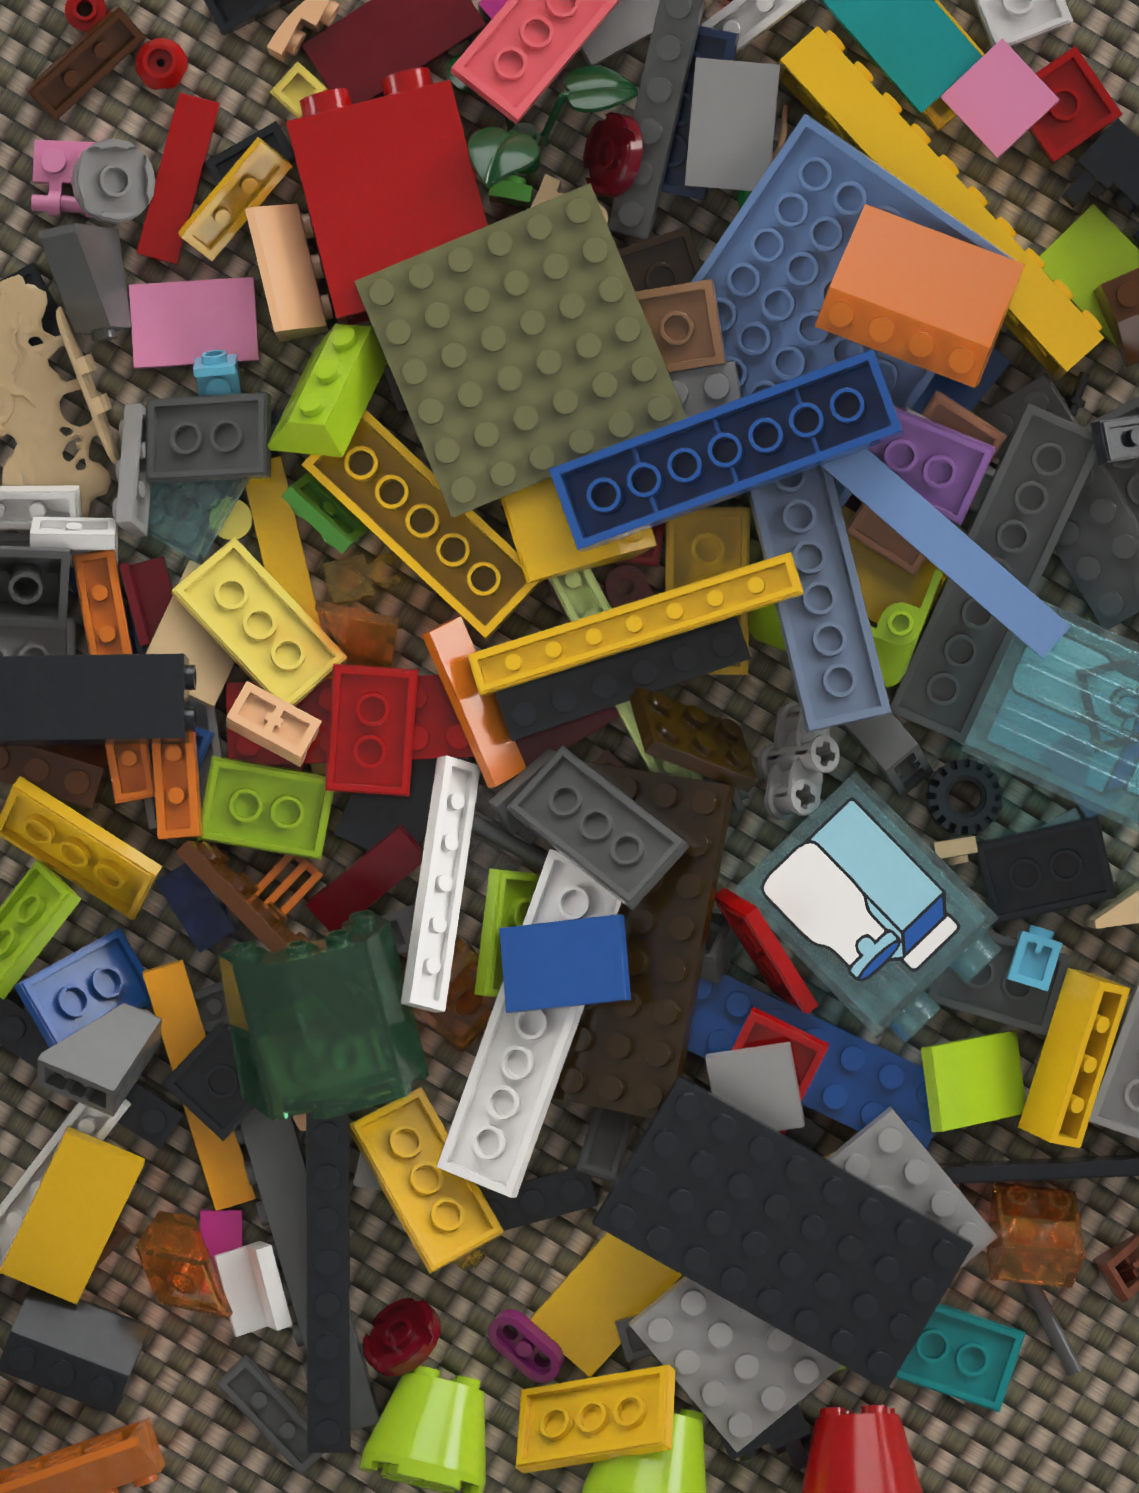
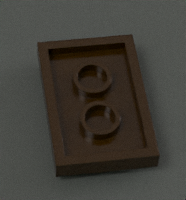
M639 686L629 697L646 754L724 784L734 786L745 792H749L758 780L752 765V759L749 755L742 729L737 723L727 718L720 719L705 713L695 705L687 706L672 700L662 692H652Z

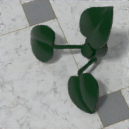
M463 53L454 56L453 59H450L447 67V78L451 80L452 87L464 95L479 96L451 74V67ZM590 65L574 69L565 76L563 85L566 91L558 95L542 133H539L536 127L530 123H518L515 125L514 122L505 116L507 131L498 127H487L471 136L468 142V153L474 171L488 189L510 175L535 172L541 165V146L549 144L550 132L564 102L568 100L571 109L578 112H600L637 97L638 90L636 86L616 71L603 66Z

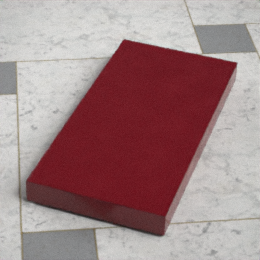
M370 0L301 46L329 90L337 88L348 89L351 102L355 104L378 98L384 94L381 80L386 76L408 69L426 67L482 31L487 25L471 0Z

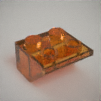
M994 1183L989 1226L998 1237L986 1247L990 1279L1072 1288L1085 1258L1076 1191Z

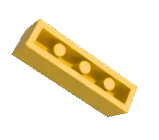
M1072 968L1067 969L1018 1128L1050 1143L1081 1148L1131 988L1098 974Z

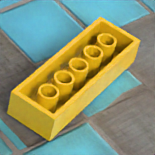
M366 409L343 457L311 454L301 464L486 640L543 581L526 583L517 551L473 510L452 518L434 473Z

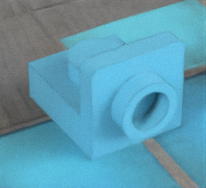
M211 350L202 353L201 357L195 358L193 372L194 377L197 378L199 396L242 394L237 354L227 355L224 350Z
M1030 925L1028 932L1018 930L1016 935L1018 940L1006 979L1048 991L1063 944L1052 940L1055 932L1034 925Z

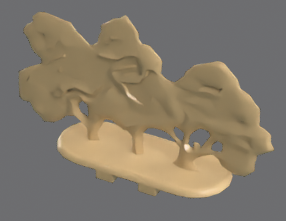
M18 274L0 281V437L9 434L14 437L17 443L12 456L7 459L3 467L2 486L79 485L82 518H88L91 501L106 494L111 484L109 472L100 463L93 462L88 458L89 447L93 437H100L102 445L113 463L116 464L117 460L120 459L118 447L105 413L112 409L107 393L98 395L90 374L91 371L97 369L92 353L83 355L76 334L64 309L59 306L56 310V320L61 335L55 337L45 332L41 320L48 303L46 292L35 285L25 284L23 277ZM32 337H40L43 343L31 346L28 342ZM63 346L67 350L77 377L68 382L60 379L59 374L49 367L48 359L59 347ZM81 389L92 420L78 427L64 419L60 410V400L63 395ZM67 427L72 429L73 433L65 436L60 429ZM77 437L81 438L80 442L75 443L77 449H80L71 461H66L63 457L66 445ZM85 459L86 467L83 470H77L76 465L79 460Z

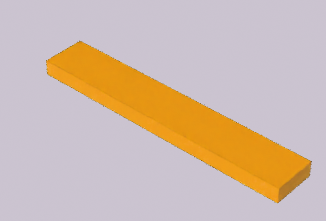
M183 959L142 971L155 1016L162 1018L161 1036L172 1071L206 1037ZM183 1104L215 1211L256 1199L253 1186L250 1185L247 1177L241 1146L236 1139L235 1132L233 1131L222 1141Z

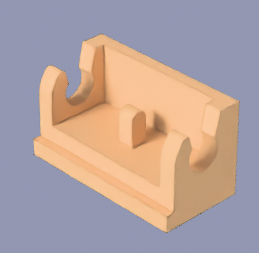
M248 681L245 683L226 717L227 728L301 767L305 760L307 750L312 741H315L322 722Z

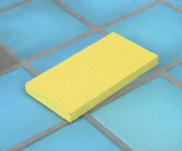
M235 537L172 589V595L259 688L293 706H296L333 674L334 663L344 664L347 662L348 657Z

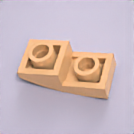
M304 0L283 21L267 45L269 54L282 62H285L289 53L296 55L306 36V33L302 31L303 27L305 26L319 34L324 24L329 27L333 23L340 9V4L336 2L337 0Z

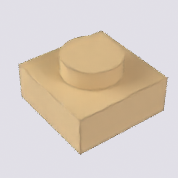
M975 836L930 842L933 859L943 858L944 866L969 862L968 854L978 852Z

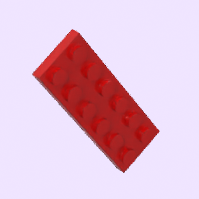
M439 674L418 675L412 760L437 759V757L446 755L453 758H475ZM332 679L323 681L295 706L322 721L319 726V733L315 741H312L309 746L306 758L302 764H327ZM246 682L226 683L227 715ZM227 728L228 758L272 766L295 765Z

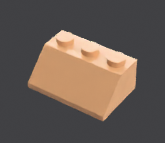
M298 204L246 208L245 211L274 333L279 341L284 342L329 331L327 320L334 319L329 295H320L317 280L324 278L319 253L313 255L310 253L307 239L315 237L310 214H301Z

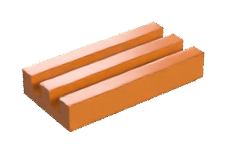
M285 854L257 884L259 890L255 894L259 896L287 865L295 859L299 865L264 901L266 904L270 901L275 903L300 875L307 870L312 876L281 907L282 912L287 915L324 876L307 858Z

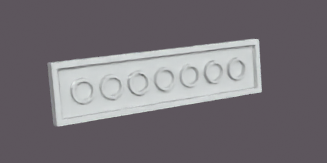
M549 849L523 925L616 915L621 901L560 852ZM503 980L437 1168L510 1198L517 1197L585 1005L506 1013Z

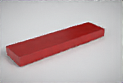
M179 92L156 177L154 196L149 203L138 244L137 255L178 266L185 241L179 236L178 231L191 217L205 167L204 162L208 156L221 107L219 102Z

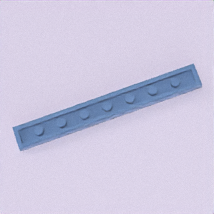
M867 448L820 465L1042 659L1071 627Z

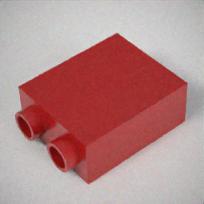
M427 67L408 69L386 76L381 80L384 92L383 97L352 104L349 91L346 88L331 89L309 95L299 101L303 117L286 121L336 319L339 324L357 325L370 321L354 281L488 226L474 170L470 162L468 146L451 80L433 83L430 69Z

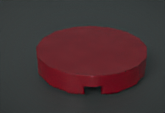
M609 112L605 114L606 119L604 121L598 120L591 128L585 144L583 162L584 167L589 168L590 178L585 177L586 182L591 184L594 193L616 198L624 194L633 184L640 169L643 145L639 125L632 116Z
M403 1298L389 1304L371 1322L374 1328L371 1330L370 1335L366 1333L363 1339V1356L376 1372L386 1377L401 1376L414 1370L429 1357L437 1345L441 1333L439 1316L424 1300L415 1301L413 1298Z

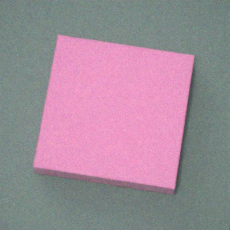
M1003 38L941 96V99L997 159L1060 101Z

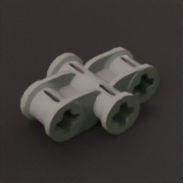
M795 702L787 703L779 709L774 745L764 747L759 752L757 758L759 772L767 780L764 804L770 816L777 820L788 819L795 813L799 816L813 814L820 804L823 773L833 771L838 766L840 760L838 745L830 737L831 728L806 733L800 704ZM791 714H796L795 717H788ZM776 756V759L769 760L770 757ZM822 758H828L827 761L821 762ZM783 794V797L776 798V795ZM808 800V803L801 804V801Z

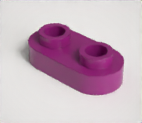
M508 1309L498 1313L490 1324L488 1337L492 1346L532 1381L546 1383L552 1381L558 1375L564 1364L562 1349L526 1315L517 1310ZM508 1325L515 1327L518 1332L511 1331ZM539 1353H544L550 1360H544L540 1357Z

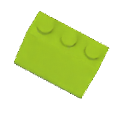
M335 324L317 344L267 444L271 451L333 457L344 456L388 363L372 326Z

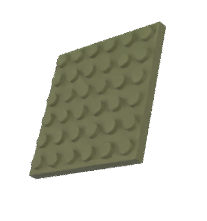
M590 183L354 281L452 518L551 478L549 469L687 418Z

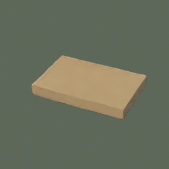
M189 560L179 583L201 566V564ZM172 596L146 654L184 653L189 659V665H196L197 673L196 690H189V698L213 709L235 661L182 604Z

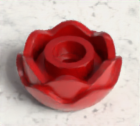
M155 38L146 42L140 48L136 56L135 67L138 76L147 87L154 90L172 89L182 81L188 68V59L181 46L175 41L168 38ZM159 60L165 61V65L159 67L157 63Z

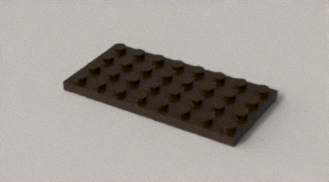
M583 761L682 838L689 848L633 910L621 902L617 914L624 915L631 1000L584 1006L552 1098L653 1118L678 1074L683 1076L735 787Z

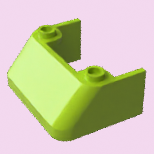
M935 569L921 608L903 602L894 603L883 611L877 628L870 626L885 688L898 685L907 671L943 577L941 570ZM775 604L750 611L748 627L751 635L763 644L787 652Z

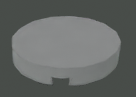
M112 138L93 143L80 153L73 165L71 185L74 197L83 211L97 221L116 224L132 220L144 211L154 196L156 179L152 164L147 156H143L141 151L136 149L137 147L129 141Z

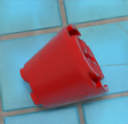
M886 1405L861 1406V1414H854L853 1411L845 1410L844 1407L821 1408L820 1417L815 1419L801 1493H923L900 1415L895 1414L894 1408H887Z

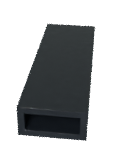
M184 653L0 656V746L189 743V732H196L197 727L196 707H189V690H196L197 685L196 665H189V659Z

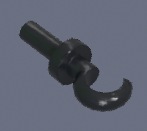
M1081 371L1072 396L1066 395L1064 400L1065 403L1069 404L1068 408L1073 416H1076L1078 408H1084L1086 403L1082 396L1090 374Z

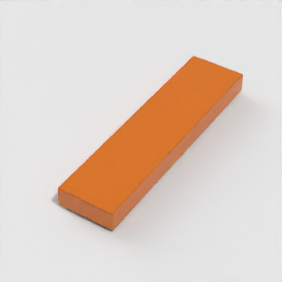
M462 617L452 618L422 634L487 787H496L520 774L527 767L516 742L511 741L495 693L480 696L468 659V654L476 652V649Z

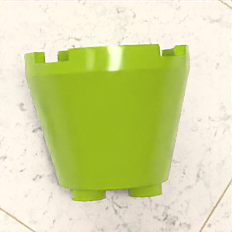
M418 1366L409 1373L403 1374L362 1451L358 1469L371 1473V1470L378 1471V1468H381V1476L385 1479L442 1493L443 1491L454 1493V1491H460L461 1488H464L463 1493H483L486 1483L485 1392L479 1390L481 1381L459 1375L456 1376V1379L439 1378V1370L425 1366Z
M680 1409V1413L677 1414V1410H674L672 1450L642 1455L620 1456L605 1461L593 1462L581 1493H707L703 1429L705 1414L688 1409Z

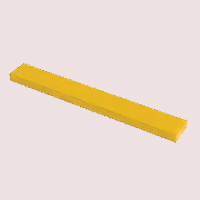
M281 456L271 458V478L244 479L265 570L322 629L296 515L291 505L281 497L289 488ZM333 674L330 675L327 679H332ZM310 764L313 773L326 775L327 764Z
M789 552L468 654V659L480 696H485L801 596L805 593L793 554Z

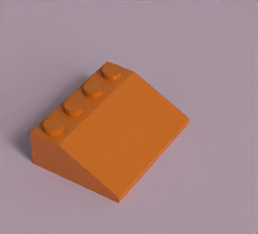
M865 204L829 286L814 327L975 388L981 381L1025 264Z
M148 1417L0 1470V1493H119L117 1488L119 1486L133 1482L134 1487L137 1488L158 1480L157 1473L162 1472L166 1464L150 1418Z

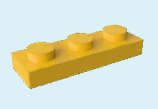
M257 137L178 231L179 236L209 260L213 261L248 220L245 209L260 206L293 166L286 158Z

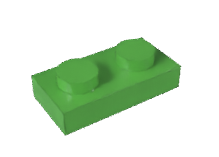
M309 472L290 485L281 496L291 505L295 514L309 522L321 534L323 540L330 546L335 547L341 554L357 543L369 530Z

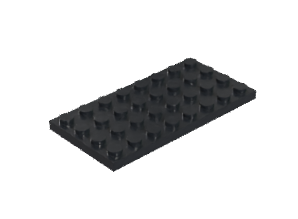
M679 1074L592 1220L593 1225L885 1390H888L973 1247V1243L965 1237Z

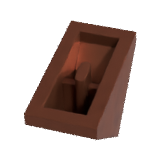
M1139 1232L1093 1259L1114 1296L1121 1302L1128 1301L1139 1291Z

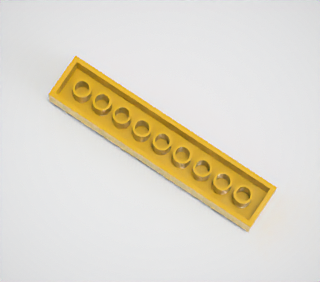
M816 26L780 59L779 80L821 125L1014 258L1015 261L1025 264L1003 324L1046 371L1058 381L1104 339L1099 332L1102 329L1099 321L1089 311L1084 310L1082 313L1070 301L1074 296L1069 288L1059 279L1052 281L1042 270L1045 267L1042 259L1029 247L1025 251L1013 239L1017 235L1015 230L1004 218L999 216L995 219L985 208L988 202L980 191L972 185L967 188L956 177L959 174V170L946 155L942 154L938 157L928 146L931 140L924 130L916 123L910 126L900 116L899 113L902 112V108L889 93L885 92L881 95L871 84L874 78L868 69L859 61L853 64L842 51L845 50V46L831 30L824 33L819 26Z

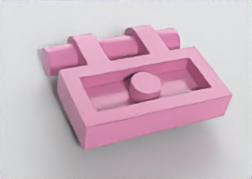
M34 140L33 182L35 184H49L48 195L32 194V211L48 212V216H62V212L85 213L74 196H63L64 185H71L73 165L80 153L96 142ZM85 213V216H86V217L93 218V217H91L90 215H88L87 213Z

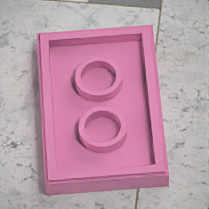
M254 277L129 285L134 369L194 366L195 358L201 357L202 353L211 350H224L227 355L237 354L238 363L260 362Z

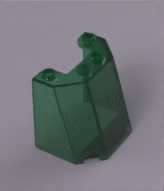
M362 910L351 913L349 920L342 924V929L326 933L325 939L314 942L309 940L292 941L285 945L284 950L273 953L263 947H256V943L253 941H245L233 944L230 947L231 951L217 954L242 1098L269 1119L285 1120L288 1117L311 1112L312 1119L333 1118L406 1097L412 1091L411 1082L423 1081L429 1076L413 1009L411 1006L401 1004L404 974L390 921L374 913V911Z

